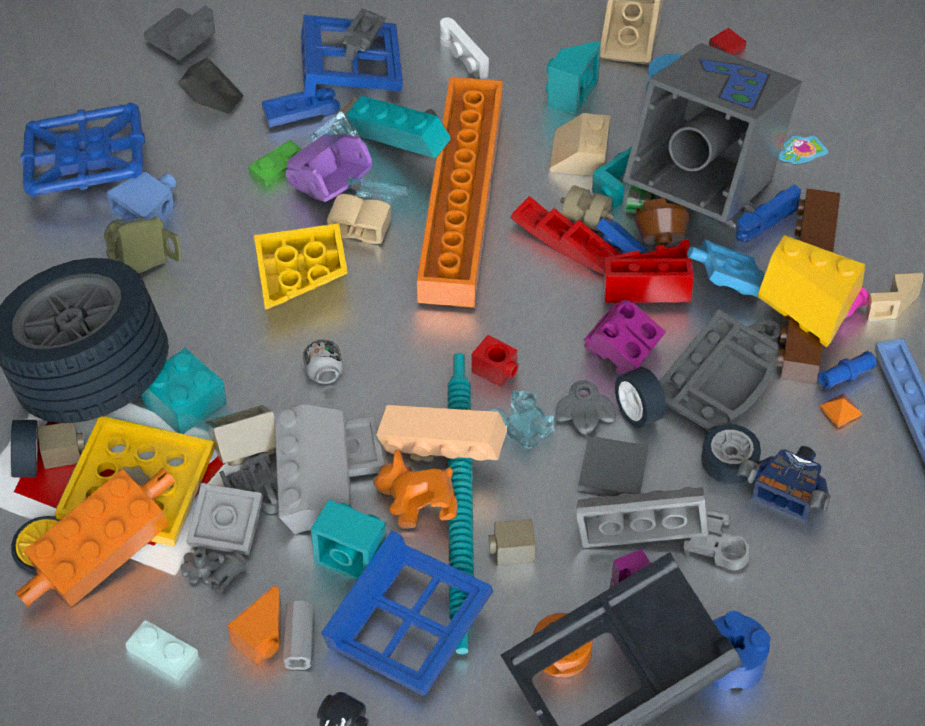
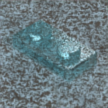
M348 176L347 188L356 190V196L372 198L373 194H380V199L396 201L397 197L408 198L409 187Z

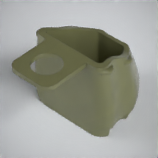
M154 216L152 219L142 217L117 219L109 223L105 229L104 239L106 241L108 259L125 263L139 274L160 264H165L167 257L175 261L181 260L178 236L165 229L162 219ZM169 238H170V239L173 241V243H174V246H175V252H174V253L171 251V249H170V247H169V243H168V239H169Z

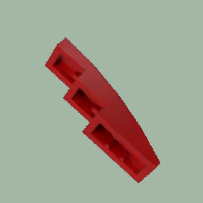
M530 196L510 217L530 234L557 252L603 275L604 258L620 254L580 220L573 224L555 208L549 212Z

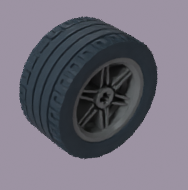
M86 258L53 266L19 285L0 305V367L20 405L35 417L49 422L75 423L108 415L142 395L155 382L164 368L169 349L167 334L140 274L125 263L108 258Z

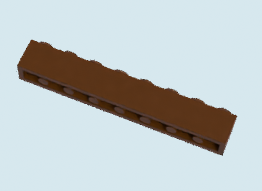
M807 188L805 199H799L797 215L802 216V220H796L794 236H799V240L833 252L840 193ZM789 315L783 316V321L788 322V326H782L780 344H785V349H779L776 365L782 367L781 379L816 384L822 352L820 338L811 331L806 333L799 327V323Z

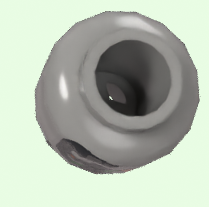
M315 340L303 351L302 358L305 370L311 380L320 384H329L334 382L343 372L344 363L338 345L333 341Z

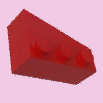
M689 239L681 240L679 246L665 248L664 244L655 246V251L640 254L639 250L605 257L603 276L605 303H619L621 300H628L633 303L691 302L693 268L691 258H687V252L690 248Z

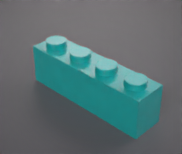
M361 96L346 114L360 137L435 159L451 140L450 135L438 116L366 96Z

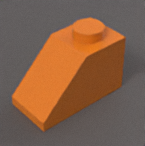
M276 585L227 625L230 642L256 665L263 659L272 657L280 646L282 605L280 589Z

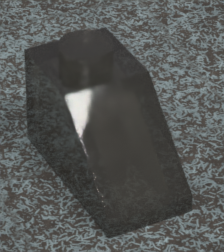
M208 57L190 66L177 83L195 103L227 114L232 112L244 96Z

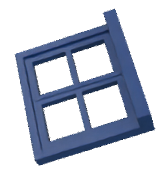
M304 15L301 30L304 96L314 97L316 84L401 91L403 79L396 24L385 23L378 36H383L384 51L367 49L364 52L359 50L356 58L351 60L352 73L323 70L322 55L344 57L347 47L322 45L321 30L346 33L354 19ZM357 58L385 61L387 76L358 73Z
M391 530L321 634L328 648L425 696L493 593V589L490 584L407 546L402 535ZM405 565L432 577V580L412 609L384 597ZM440 582L468 594L447 627L419 614ZM376 607L403 620V623L383 653L355 640ZM411 625L439 638L418 672L390 658Z

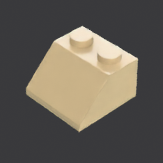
M582 113L555 129L550 172L593 176V172L599 166H604L606 164L611 115Z

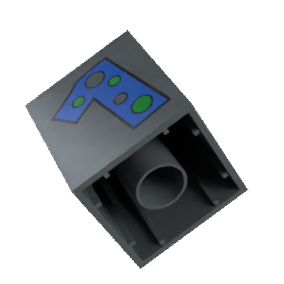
M698 44L650 78L623 181L726 223L772 181L802 81L706 44Z

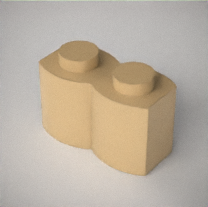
M339 194L329 213L327 224L339 223L342 238H357L363 242L379 244L382 243L391 221V205L378 199L363 200L352 194Z

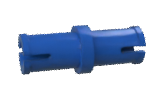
M865 351L863 354L852 359L845 358L840 360L838 365L818 374V381L822 388H826V390L844 381L851 382L857 378V375L876 368V358L869 351Z

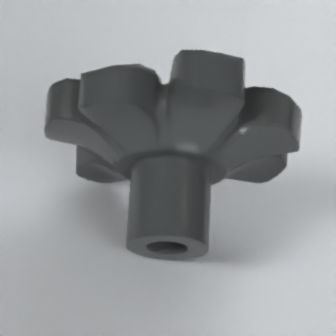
M198 547L194 553L188 552L183 557L185 563L181 565V573L183 576H188L189 581L192 583H198L200 578H202L204 584H209L207 578L221 565L219 563V555L215 551L207 554L205 547Z

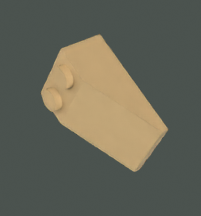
M608 0L601 39L600 59L649 65L652 60L660 26L663 0Z

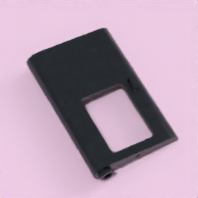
M671 552L501 654L503 661L542 726H558L535 688L532 682L533 677L604 633H609L613 636L641 681L642 686L636 692L580 726H644L742 665V661L735 648L726 636H722L679 569Z

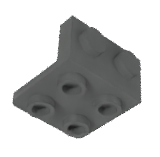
M204 6L191 15L181 8H176L144 32V39L180 61L215 34L213 10Z

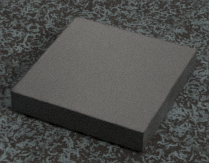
M588 436L578 491L607 496H618L624 493L639 494L641 492L649 445Z

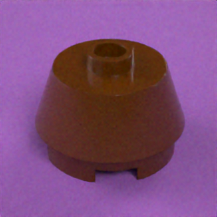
M665 198L645 201L643 202L644 208L635 209L634 223L645 244L651 246L664 244L665 247H668L684 239L690 214L685 206L678 203L667 204Z

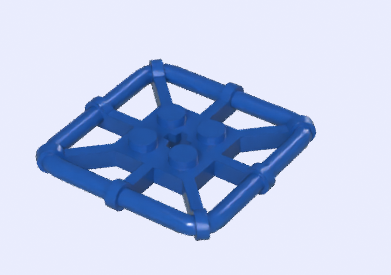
M129 102L126 105L91 111L81 109L77 110V113L38 121L32 120L25 126L24 145L20 161L23 165L24 192L31 197L75 188L85 190L89 189L91 185L119 181L131 177L137 178L142 174L145 135L142 132L139 107L134 103ZM116 117L104 127L88 129V122ZM131 122V133L129 136L111 139L112 136ZM79 124L78 132H65L59 135L47 130ZM35 138L54 145L55 150L35 153ZM132 149V161L129 163L112 156V152ZM55 163L52 168L34 180L35 166ZM107 167L113 169L112 171L88 175L90 170ZM79 173L78 177L58 180L63 175Z

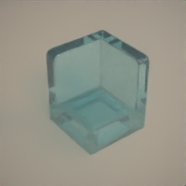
M340 112L310 136L315 141L323 135L348 134L355 136L358 133L343 113Z

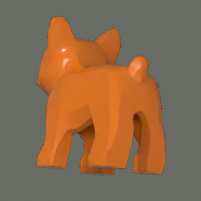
M395 450L392 463L383 465L374 478L373 483L377 491L387 496L391 495L394 499L389 511L392 516L400 515L398 517V524L402 529L416 527L419 510L430 503L432 507H442V510L439 512V517L442 521L454 519L457 515L458 501L455 497L451 481L453 470L449 467L444 471L434 468L412 472L411 467H406L400 450Z

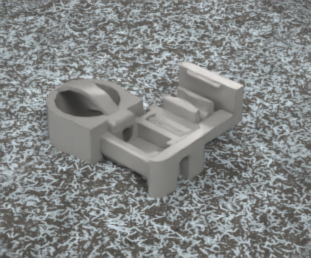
M706 509L708 536L688 538L684 543L685 557L688 558L689 552L714 557L715 565L723 566L729 570L742 569L750 560L748 542L741 536L724 534V531H721L722 526H729V514ZM731 545H738L746 553L744 556H735L725 552L724 549Z

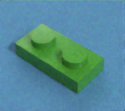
M289 140L248 166L249 174L267 188L286 176L285 171L288 169L287 161L302 149L292 140Z

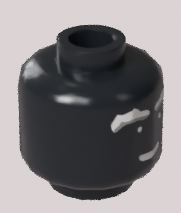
M345 692L327 695L317 712L320 726H367L369 719L365 718V704Z

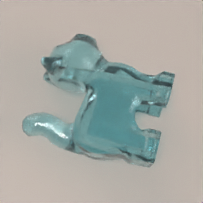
M512 390L511 407L516 412L507 417L502 409L494 408L492 411L500 413L507 427V435L521 443L527 451H530L538 445V442L534 439L538 433L543 439L553 434L555 418L545 415L543 410L536 406L537 397L534 393Z

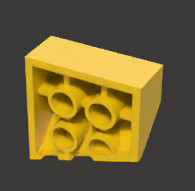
M339 223L254 235L265 310L348 274Z
M784 235L771 256L758 297L783 316L789 315L799 323V327L806 333L811 331L820 338V343L828 348L862 289L866 264Z

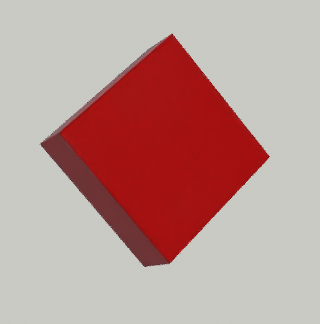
M728 27L710 38L709 46L735 55L746 48L747 41Z

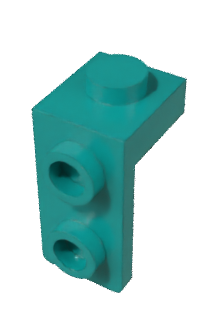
M632 147L618 153L614 159L604 166H599L593 172L592 192L611 197V207L614 209L623 204L625 185L617 179L625 174Z

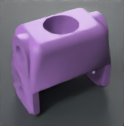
M348 134L323 135L287 161L288 169L285 171L288 182L295 189L312 199L326 202L344 192L365 176L372 168L371 164L373 162L366 144L361 141L360 137Z

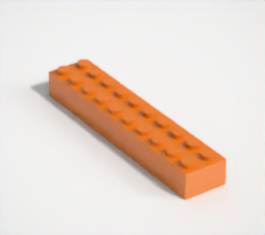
M449 77L442 124L450 135L451 140L436 158L417 276V303L475 308L503 105V81Z

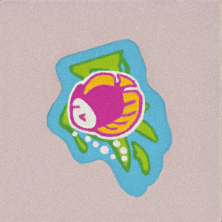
M795 135L783 143L785 150L780 152L778 159L787 163L800 164L810 162L814 157L827 155L828 150L816 136L803 138Z

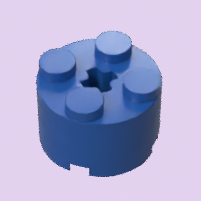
M730 611L713 622L722 636H726L742 661V665L712 684L724 690H731V688H742V690L756 685L764 675L770 650V636L756 620L744 616L739 611Z

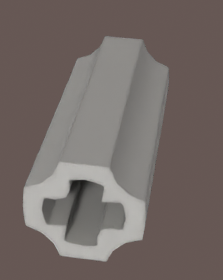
M293 600L286 604L283 661L284 667L292 671L306 670L312 666L314 610L313 604L309 601Z

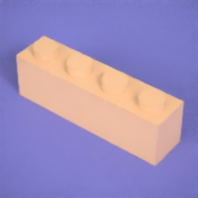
M386 405L376 436L385 451L394 454L395 450H400L401 453L417 454L423 457L435 455L445 456L450 459L463 457L484 461L486 459L498 460L507 433V427L499 412Z

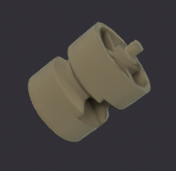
M576 185L571 187L566 198L562 197L560 200L561 203H564L562 215L572 223L580 220L588 228L598 232L600 230L596 226L602 218L612 220L614 214L610 213L612 206L611 197L597 192L591 195L590 190Z

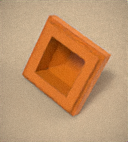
M845 393L820 405V409L837 428L862 416V412Z

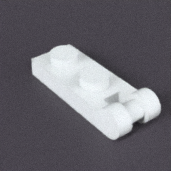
M450 17L441 19L440 31L442 33L440 34V44L444 47H449L453 55L459 58L465 64L467 71L473 73L477 79L489 78V58L454 19Z

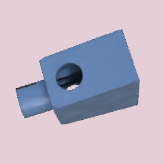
M142 172L137 178H130L107 192L110 211L121 219H135L137 217L152 219L154 216H157L163 221L174 208L171 190L177 186L176 180L168 173L157 180L147 172Z

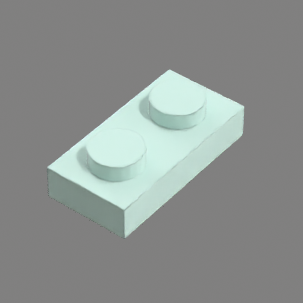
M147 620L140 625L125 643L129 652L177 680L181 679L198 658L197 649Z

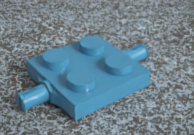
M707 240L703 241L699 249L694 246L688 249L687 258L702 262L712 283L718 286L725 285L731 287L743 295L750 294L758 297L765 273L758 268L754 257Z

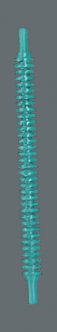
M462 353L453 355V376L447 385L448 409L471 410V383L465 376V356ZM448 458V467L453 470L451 481L454 494L458 501L457 515L454 519L448 521L449 565L474 577L472 458ZM449 586L450 620L453 619L468 594ZM468 631L456 648L457 654L464 655L469 652Z

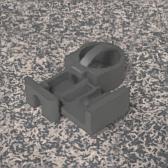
M267 453L244 461L243 467L245 471L241 469L225 476L224 471L219 472L225 487L232 488V483L234 489L252 491L253 489L254 492L262 493L263 496L267 493L271 503L262 502L261 510L267 514L279 513L278 500L273 492L278 491L277 476L273 478L268 465L271 464V460Z

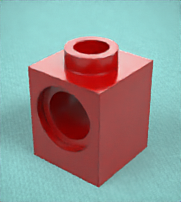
M487 335L471 354V372L502 387L507 379H512L518 371V350Z

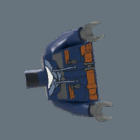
M801 446L796 454L786 449L780 450L775 457L770 456L757 463L748 459L742 460L736 475L746 476L749 483H753L754 479H756L753 499L804 521H807L812 507L823 509V512L827 513L831 496L828 492L826 479L820 476L822 466L813 461L816 453L810 447Z

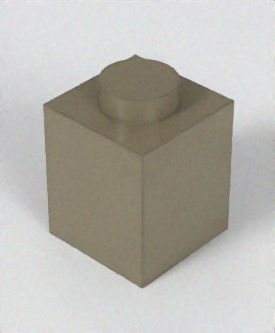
M59 423L38 427L40 452L45 469L78 463L81 456L80 451H83L85 447L83 432L77 433L75 423Z
M532 519L494 522V535H488L490 554L496 553L497 566L535 563L536 544Z

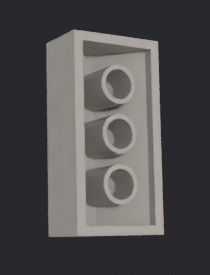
M299 404L274 412L279 518L295 534L311 530L312 525L329 499L351 506L346 418L343 410Z
M685 487L669 491L654 490L649 493L639 494L624 493L610 497L593 496L577 501L576 515L583 548L708 536L703 487Z

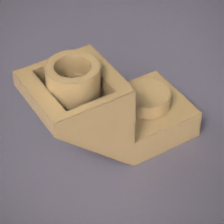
M923 273L894 274L890 292L870 293L866 308L867 320L897 319L919 296L924 279Z

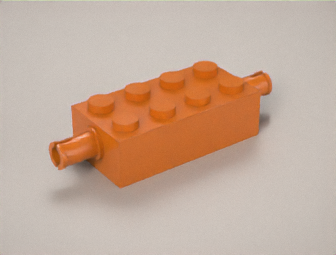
M161 468L144 485H138L121 469L23 551L36 569L37 575L19 590L15 591L20 600L29 608L33 602L51 589L52 591L55 590L71 608L169 525L155 499L176 483L171 474L167 473L165 468Z

